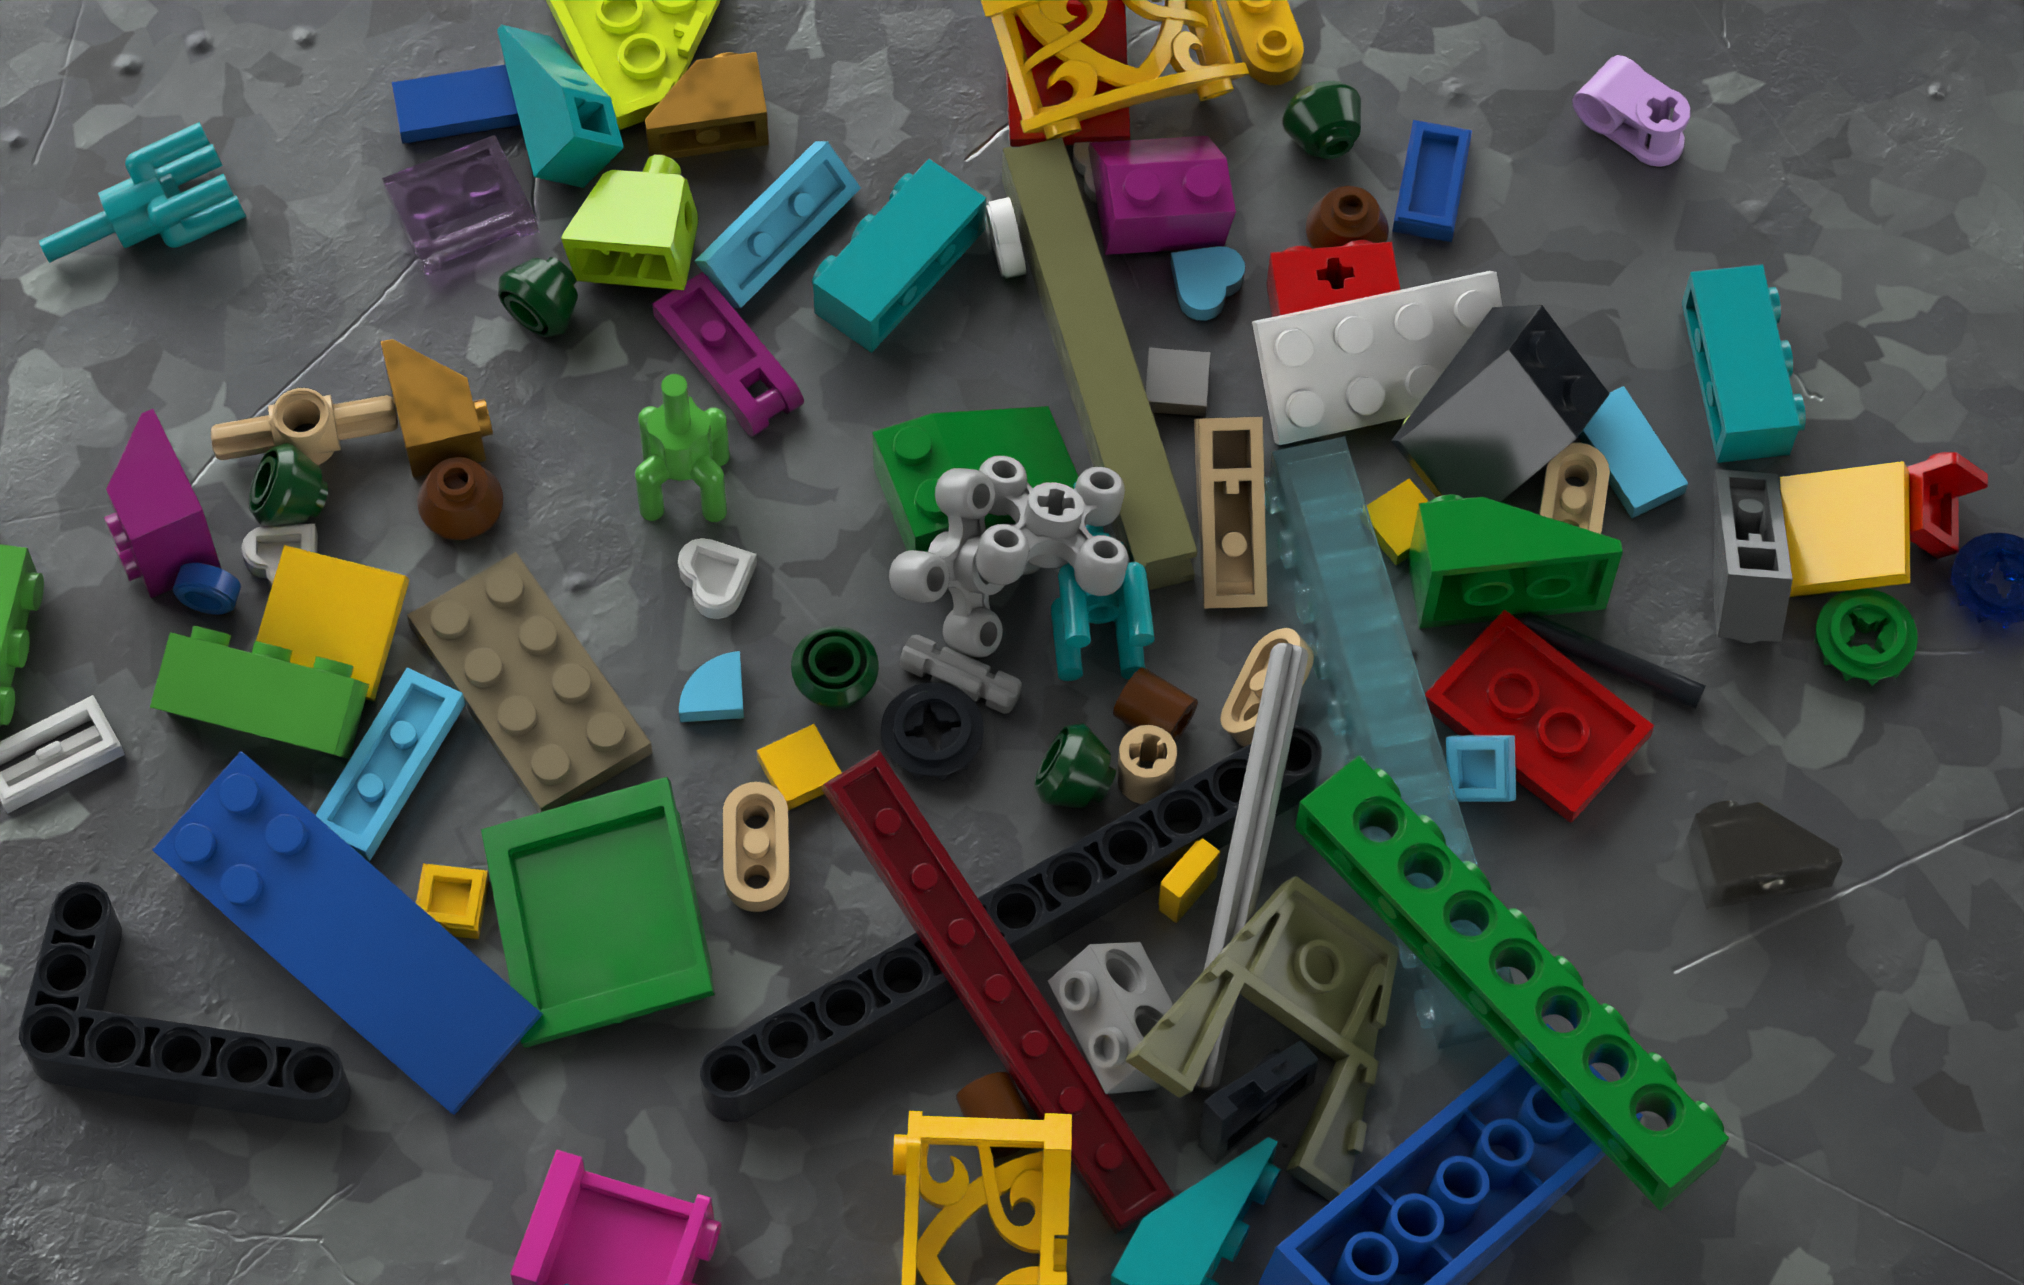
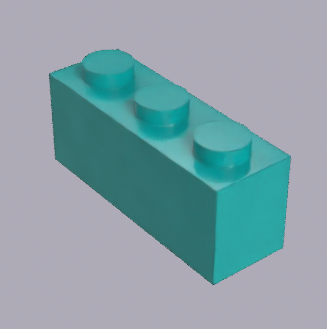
M930 159L914 175L911 173L905 174L894 186L887 204L876 215L868 214L855 228L851 242L837 257L830 255L824 259L815 271L812 279L814 313L872 353L986 230V197Z
M1763 264L1690 272L1682 299V308L1717 463L1790 455L1798 431L1805 429L1806 411L1802 395L1800 393L1793 394L1789 377L1793 373V354L1789 341L1780 340L1777 323L1780 322L1781 304L1777 288L1768 287Z

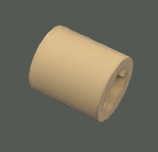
M1142 725L1130 730L1122 738L1118 755L1117 781L1123 795L1133 802L1144 804L1173 787L1177 762V746L1167 731L1153 725ZM1141 761L1154 762L1153 768L1145 769L1140 767Z

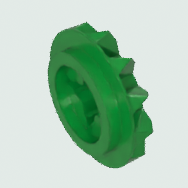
M1865 588L1844 591L1834 596L1825 604L1817 619L1814 643L1819 645L1823 653L1824 666L1832 664L1842 672L1845 681L1858 678L1868 680L1870 685L1873 686L1884 678L1892 676L1896 679L1901 671L1912 661L1917 648L1918 633L1913 617L1901 602L1887 593ZM1856 627L1863 633H1869L1872 630L1876 632L1883 627L1874 644L1875 650L1867 644H1862L1858 647L1854 645L1851 648L1848 646L1853 640Z

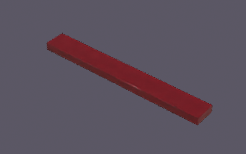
M880 750L824 783L822 787L823 792L1038 1118L1044 1120L1045 1113L1072 1114L1071 1168L1114 1233H1119L1172 1198L1174 1193L1109 1095L1103 1090L1099 1080Z

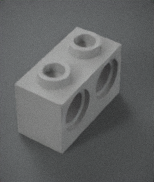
M1140 942L1089 944L1048 980V983L1106 1094L1157 1090L1161 1085L1127 1063L1126 1059L1173 1006V1003Z

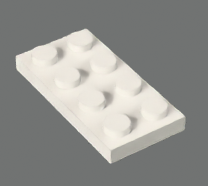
M1486 271L1252 321L1274 442L1278 445L1403 419L1411 415L1493 307H1503L1497 272Z

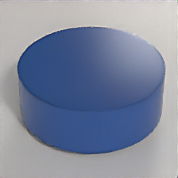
M187 563L179 569L173 592L177 599L189 608L207 614L220 615L234 610L241 590V583L235 576L218 567L202 563Z

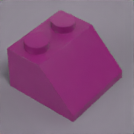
M1208 136L1089 143L1088 152L1096 191L1095 195L1105 255L1225 246L1236 209L1227 158Z
M154 409L141 413L106 488L114 513L105 516L104 521L115 543L116 554L128 580L132 581L141 577L150 598H154L173 589L179 569L184 564L202 563L221 568L203 509Z

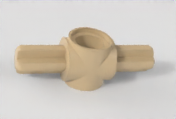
M296 388L281 395L275 404L268 405L269 415L215 424L211 429V441L214 454L219 460L263 454L273 447L289 443L299 449L315 464L320 465L327 461L334 451L341 450L340 440L392 432L397 429L398 418L395 402L388 395L333 404L331 395L322 396L312 389ZM302 424H316L314 428L306 432L293 431Z

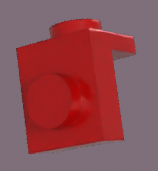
M1936 453L1931 455L1926 461L1908 466L1907 468L1909 470L1910 541L1939 559L1959 553V497L1987 488L1988 474L1959 453Z

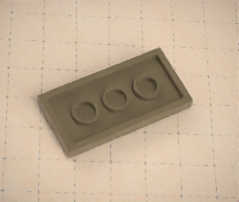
M517 552L407 614L411 629L451 687L463 693L466 703L465 707L538 813L569 804L652 754L650 740Z

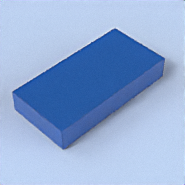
M506 64L392 82L402 144L521 125Z
M1413 120L1392 232L1452 242L1472 130Z

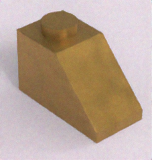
M726 52L712 58L696 60L645 118L649 157L664 155L674 159L769 145L767 109L757 53L737 54Z
M394 339L381 341L387 374L412 476L418 477L429 474L438 463L449 458L463 457L477 463L486 461L482 437L493 435L492 425L485 398L473 401L467 377Z

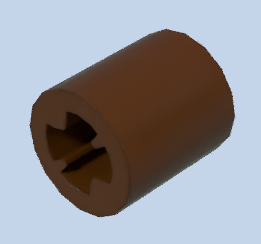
M1141 667L1133 674L1123 688L1114 706L1113 716L1132 728L1142 725H1153L1163 728L1172 736L1176 743L1189 725L1196 711L1198 701L1148 669Z
M995 1072L980 1077L967 1084L956 1095L957 1103L964 1117L1031 1120L1014 1080L1008 1072ZM990 1147L993 1160L1008 1156L1022 1149L1018 1147Z

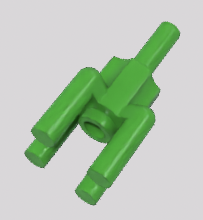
M670 374L661 383L663 404L659 408L654 406L645 407L638 416L644 459L635 471L639 511L641 516L648 521L660 519L665 511L662 484L668 479L677 481L692 479L700 487L704 518L710 522H719L727 514L724 473L721 468L730 458L727 418L725 413L719 408L713 407L706 411L701 410L694 403L692 397L688 396L686 379L679 374Z

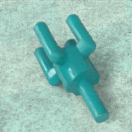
M198 122L130 153L125 160V167L131 178L98 193L104 211L39 240V244L49 263L114 233L117 234L124 248H128L158 233L167 246L176 248L211 234L247 216L237 195H234L224 173L182 193L180 192L178 186L223 166L213 144H210L201 123Z
M1085 526L1092 536H1110L1109 533H1104L1103 526ZM1069 562L1063 565L1058 572L1060 597L1055 599L1051 605L1058 678L1063 681H1074L1083 676L1080 648L1089 645L1091 642L1089 623L1115 622L1120 671L1123 678L1130 679L1139 668H1146L1143 647L1152 644L1155 637L1145 567L1138 562L1128 563L1125 578L1120 588L1110 595L1096 596L1082 590L1077 584L1074 568Z

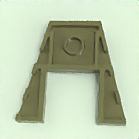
M1294 876L1279 886L1127 1056L1126 1062L1178 1098L1191 1093L1238 995H1242L1336 1061L1286 1169V1172L1331 1202L1352 1185L1350 1182L1355 1155L1363 1151L1367 1123L1362 1121L1367 1089L1375 1085L1379 1061L1373 1058L1378 1030L1385 1027L1399 948L1299 877Z

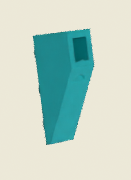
M501 25L497 32L533 176L584 188L624 148L611 97L551 36Z
M1270 1137L1266 1138L1145 1216L1111 1275L1110 1285H1220L1219 1282L1211 1278L1222 1258L1233 1262L1239 1254L1251 1228L1250 1225L1242 1221L1252 1202L1255 1201L1264 1205L1280 1176L1281 1169L1273 1165L1278 1141Z

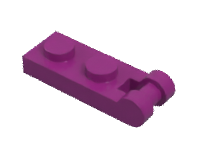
M703 272L687 281L684 290L674 289L652 303L654 317L730 407L740 426L751 437L769 426L768 419L780 411L789 414L804 404L803 395L794 380ZM761 380L768 390L754 399L746 388Z

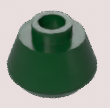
M1323 81L1310 85L1294 95L1289 101L1282 119L1283 128L1308 154L1324 159L1341 157L1352 149L1354 142L1361 132L1360 95L1355 88L1339 81Z
M549 257L546 261L540 258H532L504 272L499 277L498 297L508 313L531 332L542 337L560 335L568 328L578 299V293L574 287L577 280L573 272L555 258Z
M285 443L273 447L265 453L255 471L249 492L250 512L257 522L265 527L303 524L310 516L317 517L322 511L328 495V483L322 480L321 468L294 445Z
M829 626L811 632L799 642L791 660L792 678L797 689L813 703L829 710L846 709L865 697L873 688L879 672L878 656L872 643L861 633L842 626Z
M1081 723L1065 726L1048 748L1034 780V788L1041 802L1074 808H1083L1090 800L1100 803L1108 793L1116 775V769L1109 766L1111 752L1087 725Z

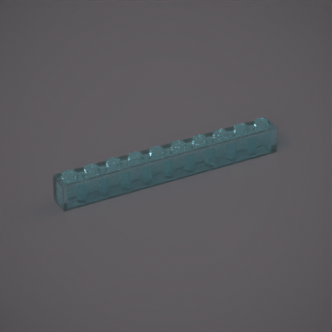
M1344 436L1272 451L1269 476L1264 477L1265 507L1269 514L1278 513L1283 529V531L1277 533L1280 557L1285 569L1294 567L1299 586L1294 587L1296 611L1302 624L1310 622L1316 640L1310 644L1314 653L1313 668L1319 680L1327 678L1333 698L1327 699L1330 725L1335 736H1345L1350 755L1344 756V766L1359 755L1373 770L1375 768L1384 770L1397 784L1401 792V799L1418 816L1424 814L1438 825L1445 836L1448 848L1462 862L1470 861L1478 867L1346 438ZM1367 827L1362 829L1363 835L1372 841L1382 842L1391 839V836L1381 828ZM1413 873L1406 876L1409 883L1415 887L1428 889L1436 886L1434 880L1425 874ZM1457 920L1451 923L1458 933L1465 936H1476L1482 933L1476 924L1468 920ZM1396 935L1402 965L1405 969L1414 968L1420 990L1414 991V1002L1420 1025L1423 1029L1432 1028L1438 1049L1493 1037ZM1509 967L1496 970L1504 981L1514 984Z

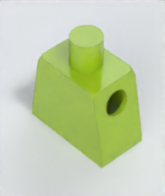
M653 155L647 159L642 172L610 170L602 174L561 237L572 272L577 281L675 290L685 289L698 227V213L688 181L681 176L680 166L670 157Z

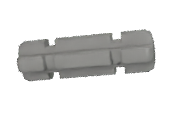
M912 635L908 639L900 656V666L904 670L920 677H924L928 673L932 675L931 682L956 687L974 701H978L980 697L987 699L985 706L1003 714L1010 713L1015 707L1022 690V682L1018 678L1002 671H998L994 675L990 673L991 666L946 646L941 651L935 649L936 642L921 635Z

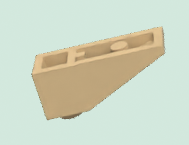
M1263 417L1194 419L1196 491L1204 609L1268 607Z

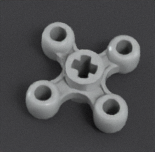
M994 456L988 458L980 466L979 471L988 475L995 487V501L989 514L997 516L1010 515L1016 522L1015 526L1007 524L991 526L982 534L975 563L977 571L983 579L997 585H1008L1014 583L1022 576L1027 562L1043 568H1058L1069 562L1074 568L1077 584L1087 593L1096 596H1107L1120 588L1125 578L1129 560L1125 546L1119 540L1110 536H1092L1085 527L1086 525L1095 527L1105 526L1112 523L1118 517L1124 499L1125 486L1122 478L1116 472L1105 467H1092L1086 469L1078 477L1074 489L1056 482L1042 483L1032 488L1027 482L1025 468L1012 457Z
M953 468L942 474L935 487L936 504L948 516L949 531H944L937 535L931 542L928 552L908 550L899 554L890 567L889 581L896 595L904 600L918 603L934 602L940 599L948 588L953 598L954 607L946 616L943 624L945 643L950 649L966 656L986 657L995 652L999 647L1003 633L999 617L990 610L989 595H994L1001 591L1005 585L993 584L983 579L977 571L975 558L980 538L986 531L984 517L992 509L995 501V487L990 477L979 470ZM1027 562L1022 575H1031L1041 567Z

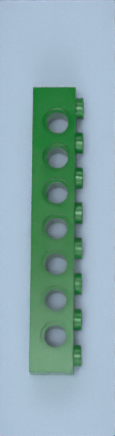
M1358 755L1300 801L1295 829L1659 1211L1719 1161L1729 1137L1724 1133V1125L1716 1112L1702 1101L1694 1102L1677 1084V1078L1671 1066L1657 1053H1647L1629 1035L1630 1029L1627 1022L1614 1007L1607 1003L1600 1005L1583 987V980L1572 963L1563 956L1557 955L1554 957L1538 941L1536 930L1529 919L1516 908L1508 910L1491 892V885L1480 868L1470 861L1462 862L1448 848L1445 836L1438 825L1424 814L1418 816L1401 799V792L1397 784L1384 770L1380 768L1373 770ZM1367 827H1378L1385 830L1391 836V839L1382 842L1372 841L1365 837L1361 830ZM1413 873H1422L1432 878L1436 886L1428 889L1418 888L1409 883L1406 876ZM1457 920H1468L1476 924L1482 933L1476 936H1465L1458 933L1451 923ZM1503 967L1518 969L1526 976L1528 981L1522 984L1508 983L1498 975L1496 970ZM1548 1015L1562 1016L1572 1024L1574 1030L1566 1033L1553 1031L1544 1023L1543 1017ZM1594 1063L1608 1064L1616 1069L1621 1079L1612 1082L1603 1081L1591 1072L1589 1066ZM1644 1111L1654 1112L1664 1119L1668 1128L1662 1131L1647 1129L1639 1122L1636 1114Z

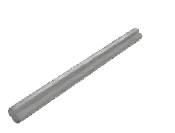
M1278 643L1271 649L1204 970L1253 917L1256 911L1308 660L1307 650L1297 645ZM1237 999L1194 1088L1213 1090L1220 1084Z

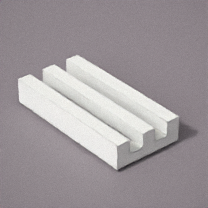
M94 695L0 741L1 766L90 720L94 723L93 726L61 742L55 741L37 750L35 755L0 772V801L7 814L125 755L119 740Z

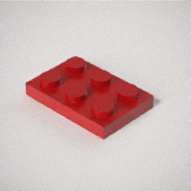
M1505 609L1423 695L1421 704L1422 707L1459 736L1515 735L1516 781L1570 823L1575 820L1651 737L1655 726Z

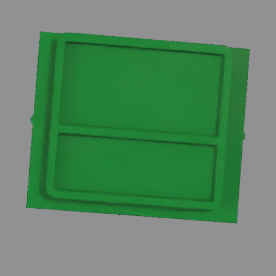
M668 777L481 829L510 986L543 1014L521 1039V1044L524 1048L613 1023H621L624 1020L715 995L712 981V966L681 818L676 809L671 781Z

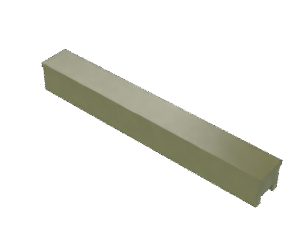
M1063 138L1013 149L1012 146L1003 148L1002 182L1006 195L1010 198L1013 206L1019 236L1093 467H1105L1113 470L1122 478L1125 486L1120 513L1111 523L1117 540L1124 542L1129 558L1128 563L1138 562L1145 567L1149 590L1194 580L1195 573L1190 558L1197 557V548Z

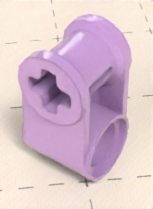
M1619 55L1611 57L1574 95L1572 99L1573 108L1581 121L1591 130L1605 135L1633 154L1640 162L1649 166L1662 167L1672 164L1681 156L1685 140L1682 131L1686 128L1690 119L1689 103L1681 93L1670 89L1646 73L1633 60ZM1671 107L1674 108L1672 121L1669 119ZM1648 133L1651 134L1649 147L1646 146Z

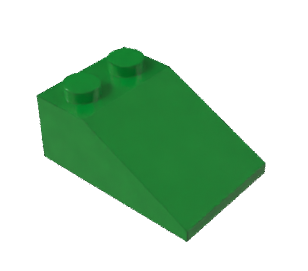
M1049 406L930 413L872 432L873 468L907 551L918 550L928 552L930 544L935 537L944 531H949L948 516L936 504L935 487L942 474L950 469L967 468L979 470L980 466L988 458L1008 456L1023 465L1027 474V482L1032 488L1042 483L1056 482L1074 489L1073 485L1078 479V474ZM988 513L984 517L986 530L997 524H1016L1010 515L997 516Z
M1450 494L1436 497L1426 503H1419L1407 561L1419 629L1494 621L1504 609L1516 619L1526 618L1528 612L1539 616L1606 609L1623 553L1621 540L1485 497L1464 499L1459 495Z

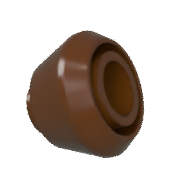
M1341 186L1330 191L1313 206L1306 221V236L1313 249L1343 246L1356 240H1367L1373 243L1387 242L1389 233L1387 218L1376 199L1368 191L1356 186Z
M454 457L438 463L430 471L419 489L417 506L422 521L432 532L444 538L464 540L483 534L496 523L503 509V492L499 481L489 470L471 459Z

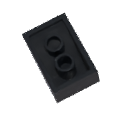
M1543 305L1493 307L1391 441L1435 497L1453 494L1459 495L1464 499L1485 497L1501 502L1576 440L1610 393Z

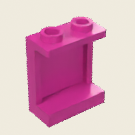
M556 1149L510 1273L513 1285H565L567 1283L569 1285H699L692 1283V1279L699 1260L702 1259L708 1262L711 1260L719 1239L721 1222L714 1220L711 1197L698 1194L695 1202L691 1203L585 1171L582 1157Z

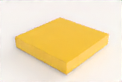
M1904 461L1780 477V493L1793 578L1790 597L1910 583L1909 470Z
M284 545L256 641L292 650L290 663L313 668L315 658L321 657L354 666L351 678L369 684L366 699L375 701L410 579L406 575Z

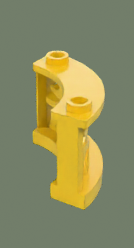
M981 0L985 16L992 19L1023 119L1020 121L1023 132L1045 133L1047 141L1063 138L1081 131L1079 121L1157 99L1195 93L1198 94L1200 101L1213 99L1234 90L1232 81L1249 74L1246 62H1235L1216 0H1165L1164 6L1153 4L1147 0H1122L1129 9L1148 20L1162 22L1151 51L1138 68L1110 59L1080 41L1100 24L1106 12L1108 0H1077L1086 7L1087 16L1083 23L1071 32L1064 26L1071 23L1078 16H1073L1067 11L1066 4L1069 0ZM1151 0V1H1152V2H1162V1H1164V0ZM1015 16L1020 18L1029 32L1044 46L1028 59ZM1183 25H1187L1190 32L1182 31ZM1189 48L1196 51L1200 65L1191 59ZM1055 55L1065 63L1051 73L1047 81V89L1057 81L1065 80L1072 85L1073 95L1070 100L1061 104L1042 107L1031 69ZM1169 62L1177 72L1176 74L1159 77ZM1098 80L1119 87L1118 89L1094 96Z
M909 1111L907 1135L894 1134L893 1175L906 1176L901 1285H916L917 1271L925 1285H956L943 1268L938 1255L967 1219L985 1205L988 1207V1213L993 1226L1007 1243L1021 1251L1039 1254V1266L1015 1270L999 1280L996 1285H1067V1239L1054 1238V1236H1068L1072 1114L1045 1113L1044 1120L923 1116V1111ZM929 1145L976 1146L982 1176L969 1184V1175L964 1164L956 1157L950 1156V1163L954 1169L953 1176L947 1182L939 1183L934 1181L927 1167ZM990 1147L1043 1148V1151L1027 1154L994 1167ZM1010 1192L1009 1200L1012 1211L1016 1204L1020 1202L1029 1203L1035 1212L1032 1221L1024 1226L1013 1225L1004 1213L1000 1196ZM921 1196L927 1203L942 1210L936 1215L918 1240Z

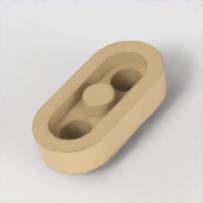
M1571 443L1550 460L1544 476L1539 515L1601 534L1610 476V468L1605 456L1591 445ZM1578 477L1584 481L1585 485L1581 487L1571 486L1565 479Z
M1277 629L1258 641L1251 650L1223 706L1220 718L1221 724L1236 742L1243 747L1252 743L1271 649L1278 643H1289L1306 649L1308 660L1303 684L1309 676L1314 662L1313 650L1293 629Z
M750 782L735 788L728 795L723 806V871L725 889L730 900L746 911L763 912L776 907L784 900L790 886L787 802L778 789L762 782ZM752 816H762L768 820L765 826L758 829L750 828L745 824L746 820ZM754 875H762L769 880L768 884L760 889L749 887L746 881Z

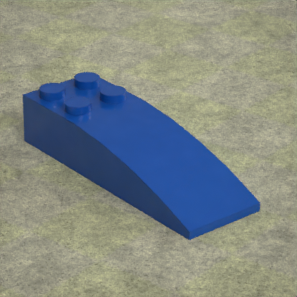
M242 751L238 753L152 849L278 963L453 1115L461 1109L543 1015Z
M1548 1023L1546 1024L1550 1029L1555 1031ZM1509 1054L1276 1246L1258 1285H1467L1547 1212L1606 1154ZM1592 1065L1589 1066L1591 1072L1597 1078L1607 1081ZM1642 1113L1636 1114L1639 1122L1643 1117Z

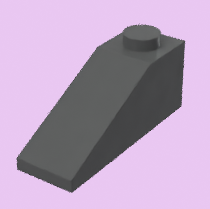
M1715 469L1713 602L1717 637L1733 638L1744 643L1758 641L1781 642L1793 578L1778 474Z

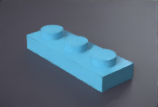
M815 141L695 260V263L733 308H742L861 187L828 141Z
M406 668L316 813L319 819L367 861L370 862L466 705L463 693L410 668Z

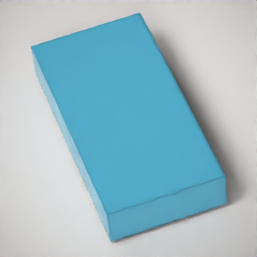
M1623 386L1610 392L1609 396L1578 437L1582 443L1595 447L1605 456L1610 468L1609 485L1630 517L1634 518L1685 494L1688 482L1626 388Z

